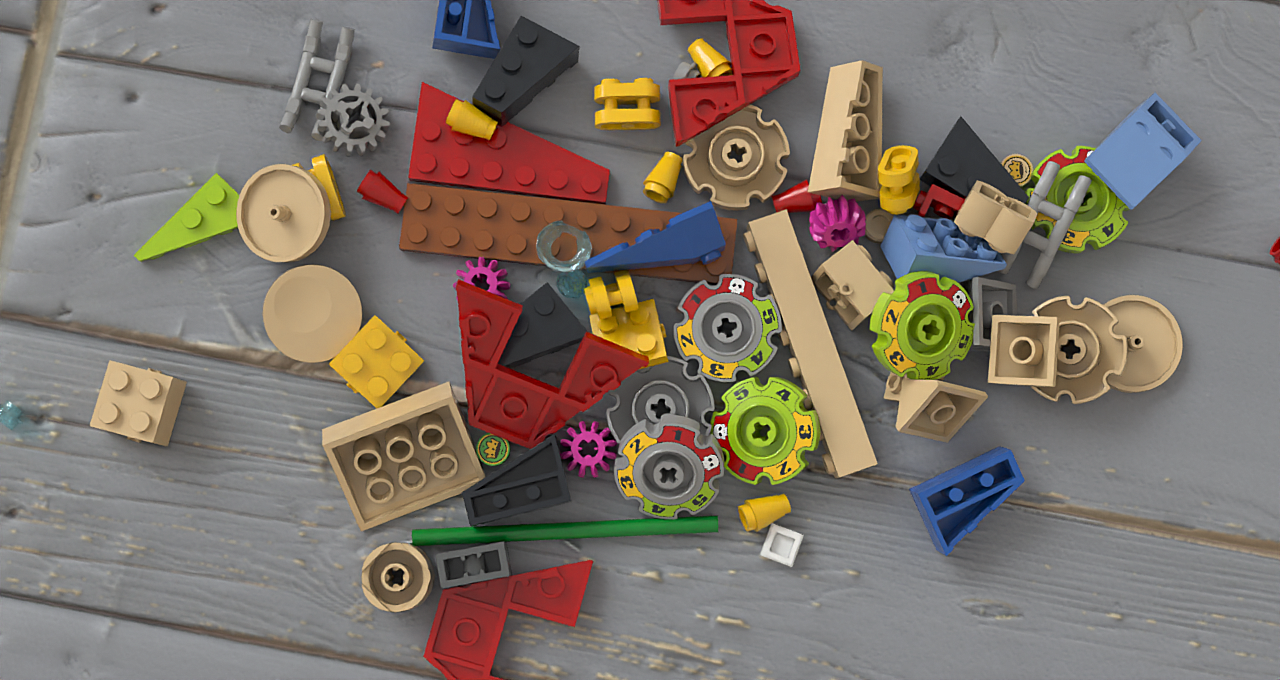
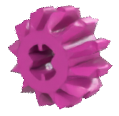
M843 195L837 200H832L828 197L827 203H817L816 210L810 212V234L814 241H817L820 248L829 247L834 252L838 247H844L852 240L858 244L859 237L865 235L866 216L864 210L856 203L855 199L847 200Z
M479 257L478 267H474L470 260L465 262L469 269L468 273L463 270H457V276L463 279L464 282L472 285L477 280H480L482 283V279H487L486 282L489 286L487 291L508 299L504 293L500 292V290L511 288L510 282L501 281L508 273L505 269L495 272L498 268L496 260H492L486 268L484 257ZM457 282L453 283V288H454L455 290H456V283H457Z
M581 421L579 422V427L582 433L577 434L571 427L567 429L568 434L574 440L573 442L566 439L561 440L560 444L571 448V451L563 452L560 456L561 459L574 457V460L567 465V469L572 471L580 464L579 477L584 478L586 468L590 467L593 478H597L598 471L596 466L598 464L606 472L610 470V466L603 459L604 457L611 460L616 459L617 455L606 451V448L616 446L617 442L616 440L603 441L611 432L609 428L603 429L598 435L596 434L599 428L597 421L592 423L591 432L587 431L585 422ZM583 442L587 444L595 442L598 447L594 449L598 453L593 458L590 455H586L583 458L579 453L583 451L580 447Z

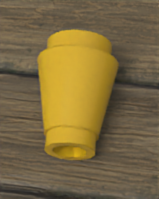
M703 38L697 39L688 47L687 51L691 55L692 60L697 64L701 77L732 75L731 62L705 42Z
M456 99L445 124L452 126L453 131L490 140L498 122L492 120L491 117L467 100L462 102Z
M673 152L664 153V156L643 182L645 186L643 193L645 196L658 203H667L668 199L674 196L683 162L679 155Z
M784 493L748 499L744 501L743 505L738 506L740 520L747 532L751 530L758 532L791 512L789 500Z

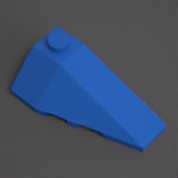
M707 202L669 219L670 223L662 231L660 229H649L641 233L635 239L636 244L632 246L628 242L621 243L584 261L587 272L594 273L694 264L702 261L703 265L721 258L720 252L725 250L726 243L712 202Z

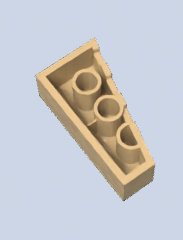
M863 60L830 67L809 182V193L838 199L843 195L845 199H855L856 202L880 198L879 192L882 185L878 180V166L882 159L883 67Z

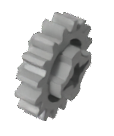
M345 83L342 84L340 93L332 88L328 94L329 99L322 98L320 106L323 109H318L316 118L323 121L318 123L317 131H326L322 141L327 143L332 140L335 143L333 146L334 152L343 147L345 148L346 156H350L353 149H356L359 156H363L366 146L373 152L377 147L376 141L383 142L386 136L383 131H386L390 125V122L383 119L387 117L389 110L379 108L383 101L382 97L371 98L373 89L369 88L363 93L361 92L360 84L356 83L354 90H349ZM367 108H368L369 111L371 112V114H372V116H373V119H372L371 117H369V113H368ZM356 112H359L357 120L354 122V124H351L349 128H346L349 123L348 120L352 116L354 117ZM332 121L337 124L338 131L334 128ZM360 137L361 139H350V138Z

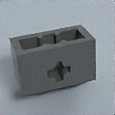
M504 541L435 554L441 589L512 576L507 542Z

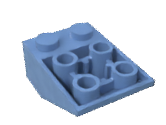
M1153 93L1135 108L1084 162L1132 210L1202 140L1156 93Z
M914 214L909 216L894 215L880 246L897 279L912 272L930 271L939 275V281L942 277H947L956 282H962L1005 269L1007 266L1002 255L992 249L984 238L965 235L959 230L958 225L954 221L946 218H922Z

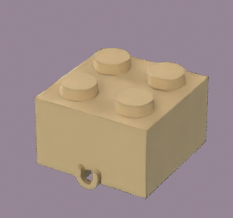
M853 240L821 264L811 277L814 286L827 300V308L835 310L851 331L872 315L874 306L883 292L888 294L894 292V285L889 276L883 271L879 272L871 263L872 257L862 245L857 246ZM831 300L836 301L835 306L830 305Z
M109 360L90 426L125 435L128 440L141 443L143 440L168 447L187 382L164 375L158 370L150 368L145 370Z

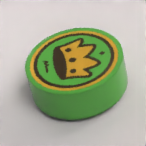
M486 433L477 442V456L481 462L488 466L502 465L510 456L511 447L506 439Z

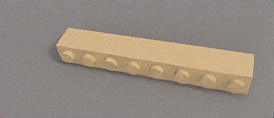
M787 209L748 222L746 228L748 232L743 233L748 251H755L759 262L754 265L759 282L761 284L766 282L768 291L779 309L782 320V332L778 333L783 347L788 345L792 358L788 359L791 373L794 378H800L803 391L807 394V398L804 400V408L817 411L820 422L819 441H822L826 454L822 455V460L827 473H833L835 479L877 465L878 463Z

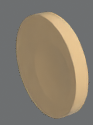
M287 164L267 166L256 172L244 185L239 195L236 210L238 229L249 249L268 261L285 263L299 261L312 254L323 242L328 232L331 217L329 198L322 183L309 171Z
M308 264L286 271L273 282L265 296L262 314L267 335L278 350L295 360L315 363L334 358L359 332L362 321V306L356 289L345 276L323 265Z
M1139 295L1121 296L1103 304L1119 320V323L1114 326V334L1126 336L1128 344V357L1125 369L1121 376L1112 374L1108 377L1107 382L1110 387L1121 392L1137 393L1153 389L1164 383L1176 370L1182 355V334L1174 316L1159 302Z

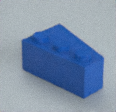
M439 0L432 48L495 59L500 51V44L497 38L491 1Z
M999 446L914 486L909 491L936 550L947 556L967 533H971L991 510L994 511L1025 480L1012 451Z

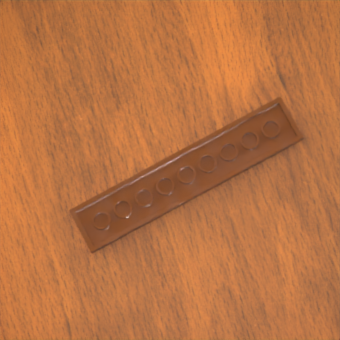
M407 183L406 196L408 199L404 205L399 249L408 252L473 259L484 257L485 260L491 261L496 260L500 262L587 271L584 261L621 243L628 242L632 246L636 244L635 239L641 233L649 229H660L662 231L670 223L669 219L682 213ZM717 217L726 243L725 250L720 252L721 258L703 265L702 261L694 264L628 269L629 275L694 283L706 280L708 284L717 285L721 274H732L738 219ZM617 270V271H605V272H602V273H611V274H614V272H618V271H622V270Z

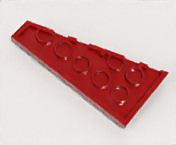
M422 82L408 175L410 181L606 205L610 177L609 169L509 122L503 127L497 125L490 140L453 131L452 126L445 123L455 100H462Z

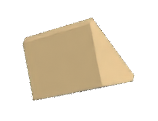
M992 315L988 383L1055 387L1060 317Z
M902 379L896 428L901 433L948 443L988 398V395L984 391L939 380Z

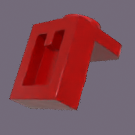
M932 184L927 192L922 190L919 192L912 208L918 210L916 215L922 218L925 216L929 206L934 208L933 212L946 219H952V217L956 218L965 199Z

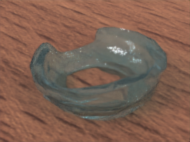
M562 220L554 221L544 227L538 234L536 243L537 255L550 270L563 273L573 272L585 265L584 261L590 258L592 248L590 238L585 231L565 224ZM564 232L572 234L577 238V253L569 261H559L551 252L552 243Z

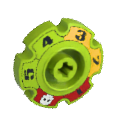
M1076 146L1072 150L1071 156L1066 155L1062 149L1056 150L1045 157L1030 175L1036 187L1049 161L1060 165V170L1045 200L1064 208L1079 176H1086L1092 181L1083 199L1084 203L1080 205L1058 250L1079 254L1085 250V244H1090L1094 250L1101 249L1115 240L1128 224L1122 213L1130 209L1084 162L1096 149L1093 147ZM1028 188L1025 191L1029 197L1025 203L1026 205L1035 188ZM1038 212L1031 228L1040 227L1044 229L1046 233L1045 238L1048 239L1057 220Z
M917 271L906 274L895 280V291L892 294L883 292L874 306L869 329L877 333L878 338L872 344V349L879 362L888 371L900 377L907 373V378L936 380L950 373L952 360L958 359L962 361L967 355L973 342L975 323L968 321V314L973 310L974 306L966 290L953 279L942 277L939 281V275L930 271Z
M758 377L743 380L728 389L721 397L725 402V410L713 412L711 419L712 428L710 431L719 442L722 451L726 453L727 459L724 462L726 470L736 478L754 485L761 483L763 476L768 477L771 484L775 485L800 474L809 465L805 458V452L807 450H816L820 440V422L817 411H808L804 408V400L807 398V394L797 385L779 377H770L765 386L761 384ZM764 425H769L771 430L767 432L766 436L762 437L760 431Z

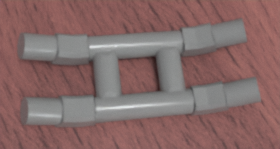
M310 19L303 55L291 97L288 100L284 111L285 114L279 126L283 132H292L301 114L304 104L303 100L320 104L323 97L329 99L328 94L332 88L340 93L346 68L351 58L355 29L342 26L334 58L335 61L317 57L323 21ZM312 69L331 74L326 93L307 88ZM316 119L311 136L315 140L322 141L326 131H317L318 123L323 120Z
M1052 161L1047 163L1027 205L1035 210L1037 214L1040 212L1057 220L1048 239L1029 230L1015 254L1007 252L1002 254L1007 266L1005 269L998 271L1002 274H1008L1023 242L1037 248L1042 252L1026 281L1028 286L1035 289L1039 288L1092 182L1086 176H1079L1064 208L1046 201L1045 198L1060 170V165Z

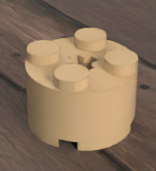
M395 542L381 545L373 550L363 563L361 576L363 593L369 602L378 609L388 612L411 610L422 604L432 591L435 581L432 562L423 550L412 544ZM393 570L404 571L402 578L405 582L403 584L392 583L394 579Z

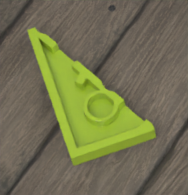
M215 173L133 256L140 262L148 259L154 260L165 256L164 254L182 247L188 248L211 240L216 235H225L233 232V229L238 228L236 210L239 194L220 175Z

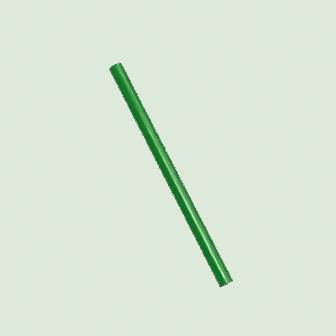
M718 515L678 517L677 519L648 518L412 529V544L414 546L496 543L503 541L518 542L718 532Z

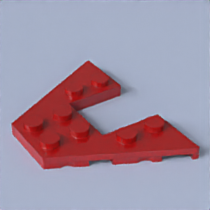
M657 0L660 26L725 21L733 74L728 76L669 80L668 91L675 147L691 140L799 76L801 69L791 10L778 5H769L765 0Z
M457 280L459 327L461 329L462 359L465 371V390L470 426L532 449L543 442L548 434L557 432L565 426L566 421L580 411L584 412L600 401L605 393L609 390H615L621 385L623 380L641 367L645 368L649 364V357L589 332L585 333L559 388L497 364L522 312L523 305L462 280Z
M587 560L443 589L423 657L437 668L447 680H508L490 674L509 609L575 627L594 561Z

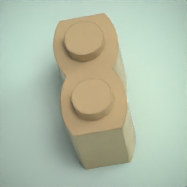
M977 180L959 209L954 223L958 225L959 230L965 235L984 238L995 251L1015 254L1034 224L1037 212L1021 201L1007 197L993 186Z

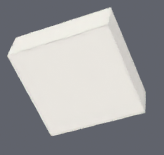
M771 523L760 556L792 567L804 535Z

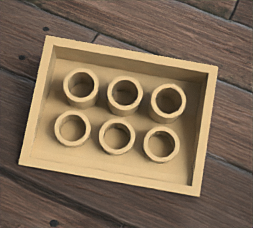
M450 382L322 429V446L361 531L461 494L486 477Z

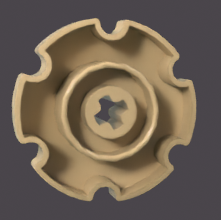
M748 105L685 142L693 150L690 154L683 156L686 178L697 194L703 191L709 192L712 196L710 201L715 207L733 211L747 210L750 205V199L757 198L762 203L766 202L778 191L785 179L787 169L781 166L780 161L787 159L790 154L787 137L775 119L771 122H764L760 117L762 109L756 106ZM731 151H735L737 155L743 154L741 162L737 163L735 158L729 160Z
M1061 296L1050 299L1036 307L1032 311L1034 316L1060 317L1056 386H1031V388L1043 397L1058 402L1062 395L1069 394L1073 404L1093 401L1111 390L1107 382L1108 377L1112 374L1121 376L1128 357L1126 336L1115 335L1113 331L1114 326L1119 323L1116 316L1101 303L1087 297L1084 298L1080 305H1073L1069 296ZM1071 341H1075V346L1080 348V353H1075L1073 359H1069L1068 354L1063 352V347H1068Z

